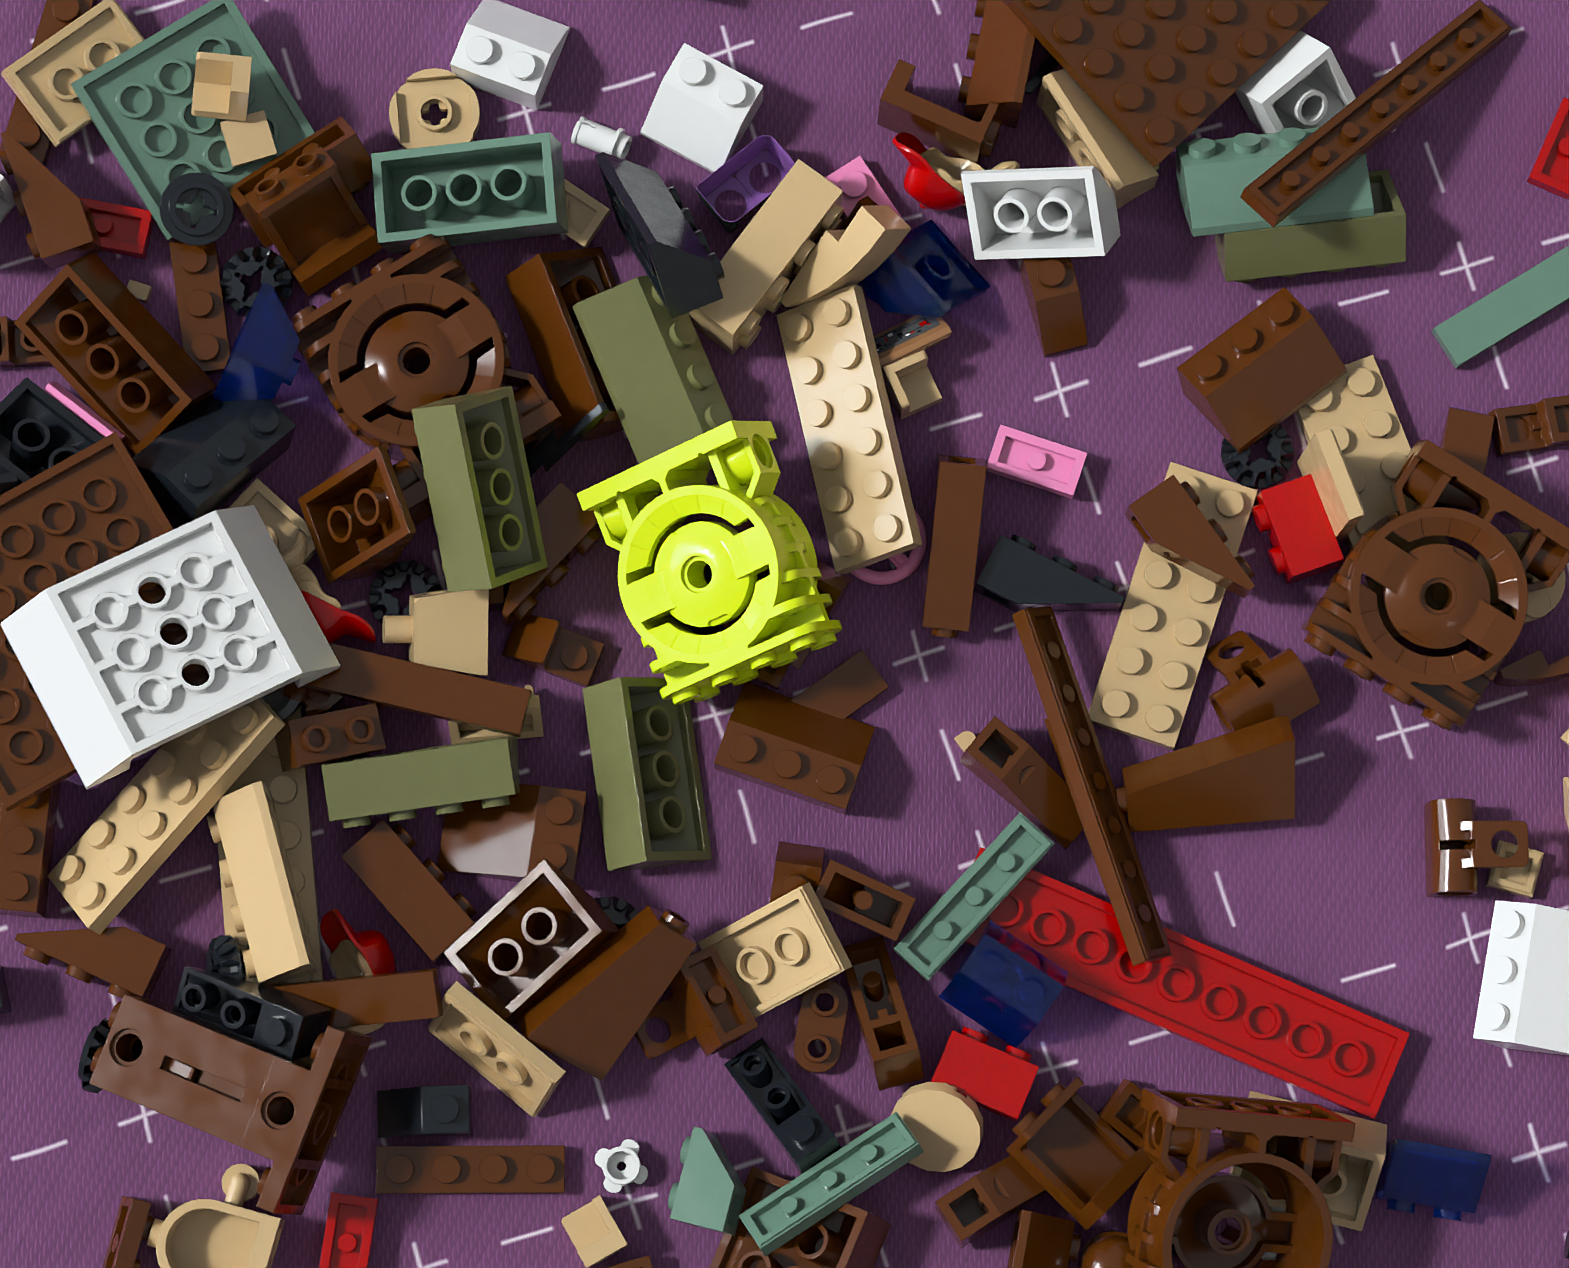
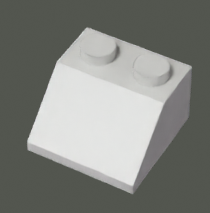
M482 0L465 26L450 63L451 71L457 75V78L463 80L469 86L538 110L570 27L498 0Z
M1301 30L1235 91L1247 116L1262 134L1276 133L1290 127L1300 129L1319 128L1356 99L1331 48Z
M684 43L660 84L640 133L646 138L713 173L726 163L735 151L763 102L764 86Z

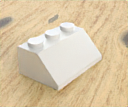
M1095 166L963 171L961 174L975 260L1105 256L1121 236L1115 193Z
M1495 900L1473 1035L1474 1039L1500 1048L1569 1056V910L1539 904Z

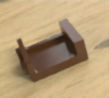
M899 59L880 98L877 124L898 134L902 132L910 133L917 137L923 145L930 148H938L943 154L952 158L967 159L978 164L981 155L989 158L999 138V130L1003 120L996 118L999 104L990 101L982 120L975 122L912 94L916 66Z
M321 146L314 151L301 154L294 160L291 166L279 174L264 178L257 183L254 190L244 196L278 253L288 265L291 274L308 296L383 248L378 244L377 232L366 220L338 173L337 165Z
M1077 1077L1067 1087L1059 1081L1040 1101L1046 1109L1039 1116L1031 1110L1012 1129L1018 1138L1006 1151L1087 1230L1113 1206L1153 1162L1143 1150L1144 1145L1135 1152L1077 1094V1090L1084 1084Z

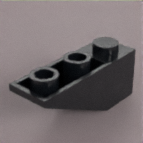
M1014 534L1010 539L1003 535L1000 536L974 589L975 592L1014 612L1051 606L1053 611H1118L1125 598L1117 593L1119 587L1114 583L1099 576H1094L1093 580H1090L1076 573L1078 567L1074 563L1057 555H1053L1052 559H1049L1035 552L1037 548L1035 544Z
M192 966L184 967L173 1011L290 1061L311 1056L315 1040L321 1033L326 1031L332 1010L291 992Z
M763 1038L724 1064L800 1174L842 1148L833 1132Z

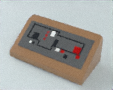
M928 309L874 335L881 370L883 371L885 366L945 341L951 336L950 333L952 331L934 309Z

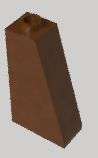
M939 454L922 618L923 627L931 628V635L958 638L959 631L969 632L987 468L985 460L982 458Z
M1278 716L1122 768V787H1115L1117 803L1122 808L1129 831L1142 832L1295 819V738L1288 716Z
M649 905L646 906L519 1015L516 1021L525 1038L602 1081L697 946V943L687 929L690 925L689 922L671 909H666L662 913Z

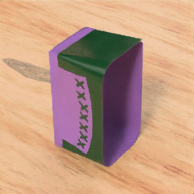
M769 135L757 137L697 185L698 189L696 188L700 202L729 235L757 214L773 193H760L751 186L749 175L752 168L759 163H771L779 169L782 181L795 164L780 144ZM727 190L739 192L746 201L745 213L734 221L722 219L714 208L717 196Z

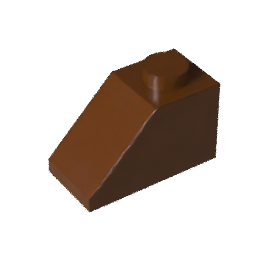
M1070 257L1023 258L1020 275L1043 356L1047 357L1088 346L1080 290Z
M831 859L815 891L823 908L894 941H897L916 898Z

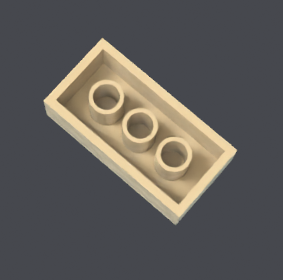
M798 159L721 259L720 263L725 278L718 280L723 299L689 312L694 328L731 355H734L740 345L747 349L762 329L758 324L767 310L775 313L782 305L780 300L786 293V287L790 280L799 273L825 231L838 230L842 225L843 220L840 217L844 211V208L841 207L843 190Z

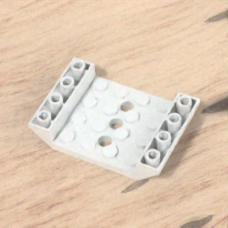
M254 505L212 511L43 590L0 624L86 789L129 770L131 759L295 681L299 688L340 668L334 652ZM154 582L163 587L166 596L159 603L150 604L140 598L138 594L139 588L145 583ZM169 623L180 624L185 628L187 638L181 644H168L161 638V628ZM190 664H199L206 668L209 673V679L203 685L193 686L185 682L182 677V670Z

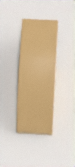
M888 205L861 206L847 229L825 231L780 302L785 307H796L851 284H858L875 271L896 250L911 230V227Z

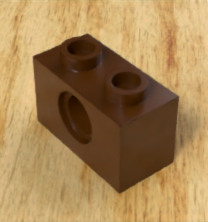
M376 703L288 720L284 722L285 725L275 736L282 772L367 755L386 748Z

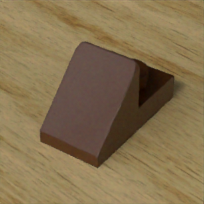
M529 614L522 622L516 619L502 656L586 688L590 685L605 645L562 628L561 622Z

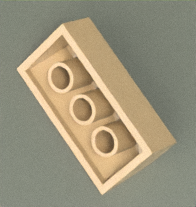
M262 781L252 783L221 797L213 806L215 814L207 816L213 842L222 841L226 859L219 861V867L226 888L234 886L238 904L232 905L230 908L237 933L246 932L250 949L242 951L249 978L257 977L259 984L267 986L318 971L271 793Z

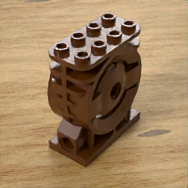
M433 234L425 235L415 241L409 248L411 252L395 261L394 258H388L377 264L370 271L372 276L356 285L352 281L342 285L331 294L332 300L321 307L316 308L312 305L298 312L291 319L294 325L288 332L293 345L301 354L310 372L320 384L322 391L328 397L337 414L351 433L372 450L378 446L385 445L390 460L398 461V463L393 465L414 526L433 516L427 484L423 474L424 469L418 440L414 430V420L401 419L386 414L370 423L367 421L388 407L399 414L413 416L411 410L413 408L438 400L460 396L469 378V357L491 344L492 349L477 359L476 375L467 394L509 385L519 387L513 393L526 456L552 430H554L557 439L564 434L560 412L553 401L548 399L534 375L512 370L506 337L491 309L480 295L478 287L471 281L464 265L453 253L448 240L444 236L435 238ZM414 305L430 306L445 312L450 309L456 312L447 319L424 311L405 312L390 319L378 328L371 337L365 354V369L345 380V372L357 367L359 349L368 330L387 313ZM424 356L430 360L428 369L421 374L408 372L405 369L406 364L412 357Z
M1425 439L1416 441L1407 456V461L1390 486L1395 512L1386 515L1365 531L1346 557L1338 573L1331 579V584L1324 595L1317 601L1316 607L1309 619L1304 622L1300 629L1307 633L1304 639L1306 644L1330 657L1336 651L1347 658L1342 665L1343 667L1370 682L1374 676L1386 683L1382 689L1384 693L1404 705L1411 706L1414 701L1425 707L1421 716L1438 727L1450 731L1453 726L1463 729L1469 713L1475 704H1479L1482 699L1481 694L1488 683L1494 680L1498 674L1496 672L1515 644L1525 621L1528 592L1553 587L1569 562V528L1433 442ZM1449 483L1476 500L1478 511L1474 515L1454 508H1433V506ZM1404 495L1417 503L1413 510L1407 511ZM1496 513L1522 530H1528L1529 534L1517 552L1508 539L1496 527L1490 524ZM1393 532L1405 541L1412 542L1422 537L1440 535L1456 538L1469 544L1489 564L1497 585V598L1506 603L1504 613L1490 605V586L1487 576L1477 560L1467 552L1447 544H1426L1405 552L1386 540L1385 537ZM1525 571L1540 581L1527 583ZM1362 574L1384 587L1383 603L1388 620L1393 628L1409 642L1426 648L1443 649L1456 646L1468 640L1483 649V651L1478 656L1463 650L1449 656L1432 657L1420 655L1405 648L1390 635L1384 626L1378 611L1377 594L1360 583ZM1440 583L1446 588L1448 599L1443 607L1434 610L1426 604L1424 594L1429 585Z
M1143 1088L1140 1107L1149 1111L1143 1150L1153 1164L1140 1180L1131 1201L1127 1226L1130 1250L1126 1253L1125 1261L1132 1265L1133 1268H1174L1172 1262L1173 1254L1175 1259L1185 1268H1328L1333 1246V1225L1328 1204L1320 1189L1337 1176L1342 1141L1353 1142L1356 1123L1318 1104ZM1217 1128L1222 1130V1133H1210V1131ZM1274 1135H1278L1276 1153L1266 1149L1267 1141ZM1230 1166H1236L1250 1172L1262 1184L1268 1197L1272 1200H1285L1286 1208L1269 1206L1263 1193L1254 1184L1236 1174L1219 1171ZM1226 1218L1227 1224L1224 1231L1215 1236L1216 1225L1220 1220ZM1265 1252L1277 1253L1276 1257L1261 1258Z

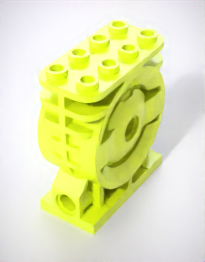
M731 420L577 493L582 510L594 511L606 545L620 551L618 586L623 607L633 627L642 637L643 647L654 648L658 659L651 662L649 666L653 674L664 673L668 685L661 688L659 692L662 700L672 699L674 705L693 699L695 703L705 701L721 693L719 690L720 686L731 682L733 686L757 678L759 676L758 669L769 665L772 668H777L797 660L796 652L809 647L811 651H815L837 642L835 634L843 629L840 620H829L825 610L826 607L833 603L830 594H819L817 580L822 575L819 568H817L814 545L806 526L785 501L773 494L781 472L769 443L777 439L771 421ZM713 469L719 485L707 484L706 477L709 470ZM658 492H663V494L655 498V495L659 494ZM699 513L716 515L734 526H739L749 519L754 524V527L741 533L726 524L714 521L693 522L680 528L688 516ZM706 564L710 566L712 571V578L709 584L706 583L703 575ZM770 569V575L757 582V574ZM746 609L741 618L732 626L715 634H695L686 625L695 627L723 625L737 618Z

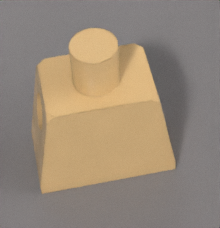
M448 589L410 595L409 615L383 616V643H409V660L414 663L476 675H488L489 589L448 592Z

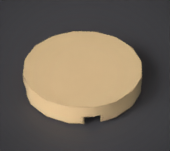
M925 1082L912 1086L904 1092L897 1101L892 1114L897 1112L924 1151L909 1161V1163L926 1171L947 1172L961 1168L975 1156L983 1137V1117L977 1104L968 1095L965 1098L962 1094L956 1092V1087L947 1083Z

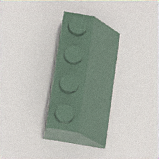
M1290 127L1276 133L1259 135L1241 133L1233 138L1215 140L1197 138L1189 143L1179 144L1176 147L1177 193L1192 236L1273 228L1243 201L1240 196L1245 187L1319 128L1300 129ZM1366 153L1275 227L1374 216Z

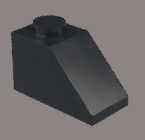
M469 1085L420 1086L377 1091L378 1138L472 1135V1090Z

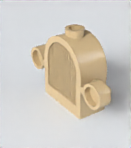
M235 1164L225 1171L222 1177V1189L226 1194L224 1202L212 1199L192 1200L174 1209L165 1220L155 1218L149 1233L147 1246L156 1248L160 1268L272 1267L285 1220L243 1208L244 1202L252 1200L258 1194L257 1187L260 1175L253 1167L246 1164Z

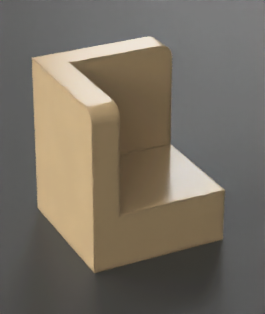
M197 52L192 115L246 121L252 57Z
M925 350L883 367L882 374L886 391L900 420L942 401V396L927 367L928 356Z
M600 1195L593 1198L590 1203L562 1218V1224L586 1268H591L629 1246Z

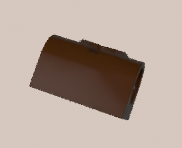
M1237 631L1211 646L1205 652L1207 660L1225 677L1228 683L1209 695L1213 709L1226 733L1278 716H1288L1290 722L1321 703L1307 670L1290 648L1270 659L1244 631ZM1232 647H1244L1243 651L1236 657L1230 659L1221 658L1222 654Z
M1436 799L1424 805L1426 897H1474L1478 894V868H1523L1528 864V826L1524 821H1476V801L1473 799ZM1507 831L1515 836L1518 846L1513 856L1507 858L1500 857L1492 850L1491 841L1497 832Z
M711 945L687 958L668 986L672 996L653 1007L634 1035L649 1059H655L694 1038L697 1039L706 1057L737 1042L756 1029L758 1024L715 946ZM657 1018L667 1025L669 1037L666 1042L658 1043L651 1040L648 1036L646 1024L649 1019Z

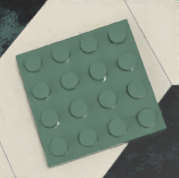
M211 0L71 83L73 91L168 242L174 238H172L161 221L160 201L163 192L174 179L188 173H205L215 177L226 188H229L277 157L274 156L233 168L220 127V122L227 119L192 115L197 52L252 57L247 114L265 111L277 150V156L315 133L233 0ZM202 191L197 192V197H194L192 204L176 205L177 208H182L183 211L190 213L191 228L196 225V222H199L202 215L209 216V214L214 215L217 213L203 207Z

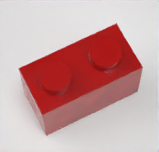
M1311 474L1259 492L1255 499L1256 506L1252 507L1253 518L1260 533L1267 531L1273 547L1268 549L1271 566L1276 575L1283 574L1286 585L1340 565L1344 557Z
M963 1027L961 1033L952 1030L930 1082L947 1083L956 1087V1092L962 1094L965 1098L968 1095L977 1106L1015 1122L1020 1115L1039 1069V1066L1030 1063L1032 1055L1009 1045L1006 1046L1004 1052L987 1045L988 1036L967 1027Z

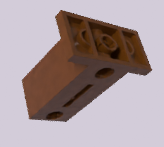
M124 994L122 1001H119L111 1011L108 1026L111 1029L104 1046L102 1045L97 1049L93 1056L90 1067L93 1074L89 1084L273 1160L272 1167H268L259 1180L257 1193L260 1194L256 1206L271 1213L302 1215L372 1038L356 1031L328 1026L326 1032L321 1033L317 1037L312 1047L311 1059L314 1060L313 1064L300 1059L290 1061L173 1011L174 1007L157 1000Z

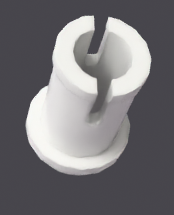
M581 116L574 127L571 143L598 153L605 152L625 159L631 146L632 137L626 135V131L623 128H619L616 131Z

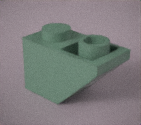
M693 1127L691 1137L687 1136L681 1148L680 1162L684 1165L680 1181L673 1184L669 1194L668 1208L672 1210L670 1219L735 1236L747 1190L716 1135L703 1128Z

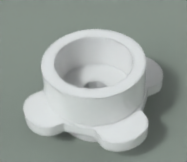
M626 1139L622 1142L621 1146L611 1150L602 1148L595 1155V1163L602 1167L605 1176L603 1185L611 1193H618L622 1186L633 1182L642 1184L648 1177V1170L645 1166L641 1165L638 1157L639 1145L634 1140ZM624 1162L626 1164L625 1170H618L617 1164Z

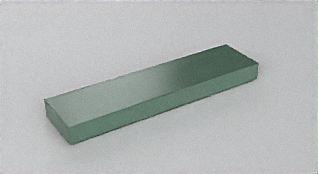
M1569 246L1432 329V334L1455 369L1569 300Z
M1020 812L894 948V951L924 979L929 981L1054 846V843Z
M895 1112L740 1214L739 1217L764 1256H767L924 1151L900 1115Z

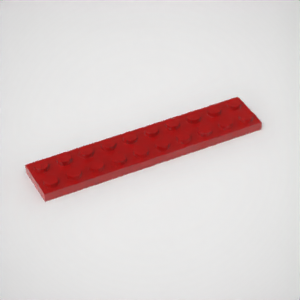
M980 847V849H979V851H978V854H977L975 860H976L986 849ZM1032 869L964 942L1370 1120H1374L1410 1035V1033L1164 926L1163 929L1172 956L1159 961L1133 966L1111 903Z

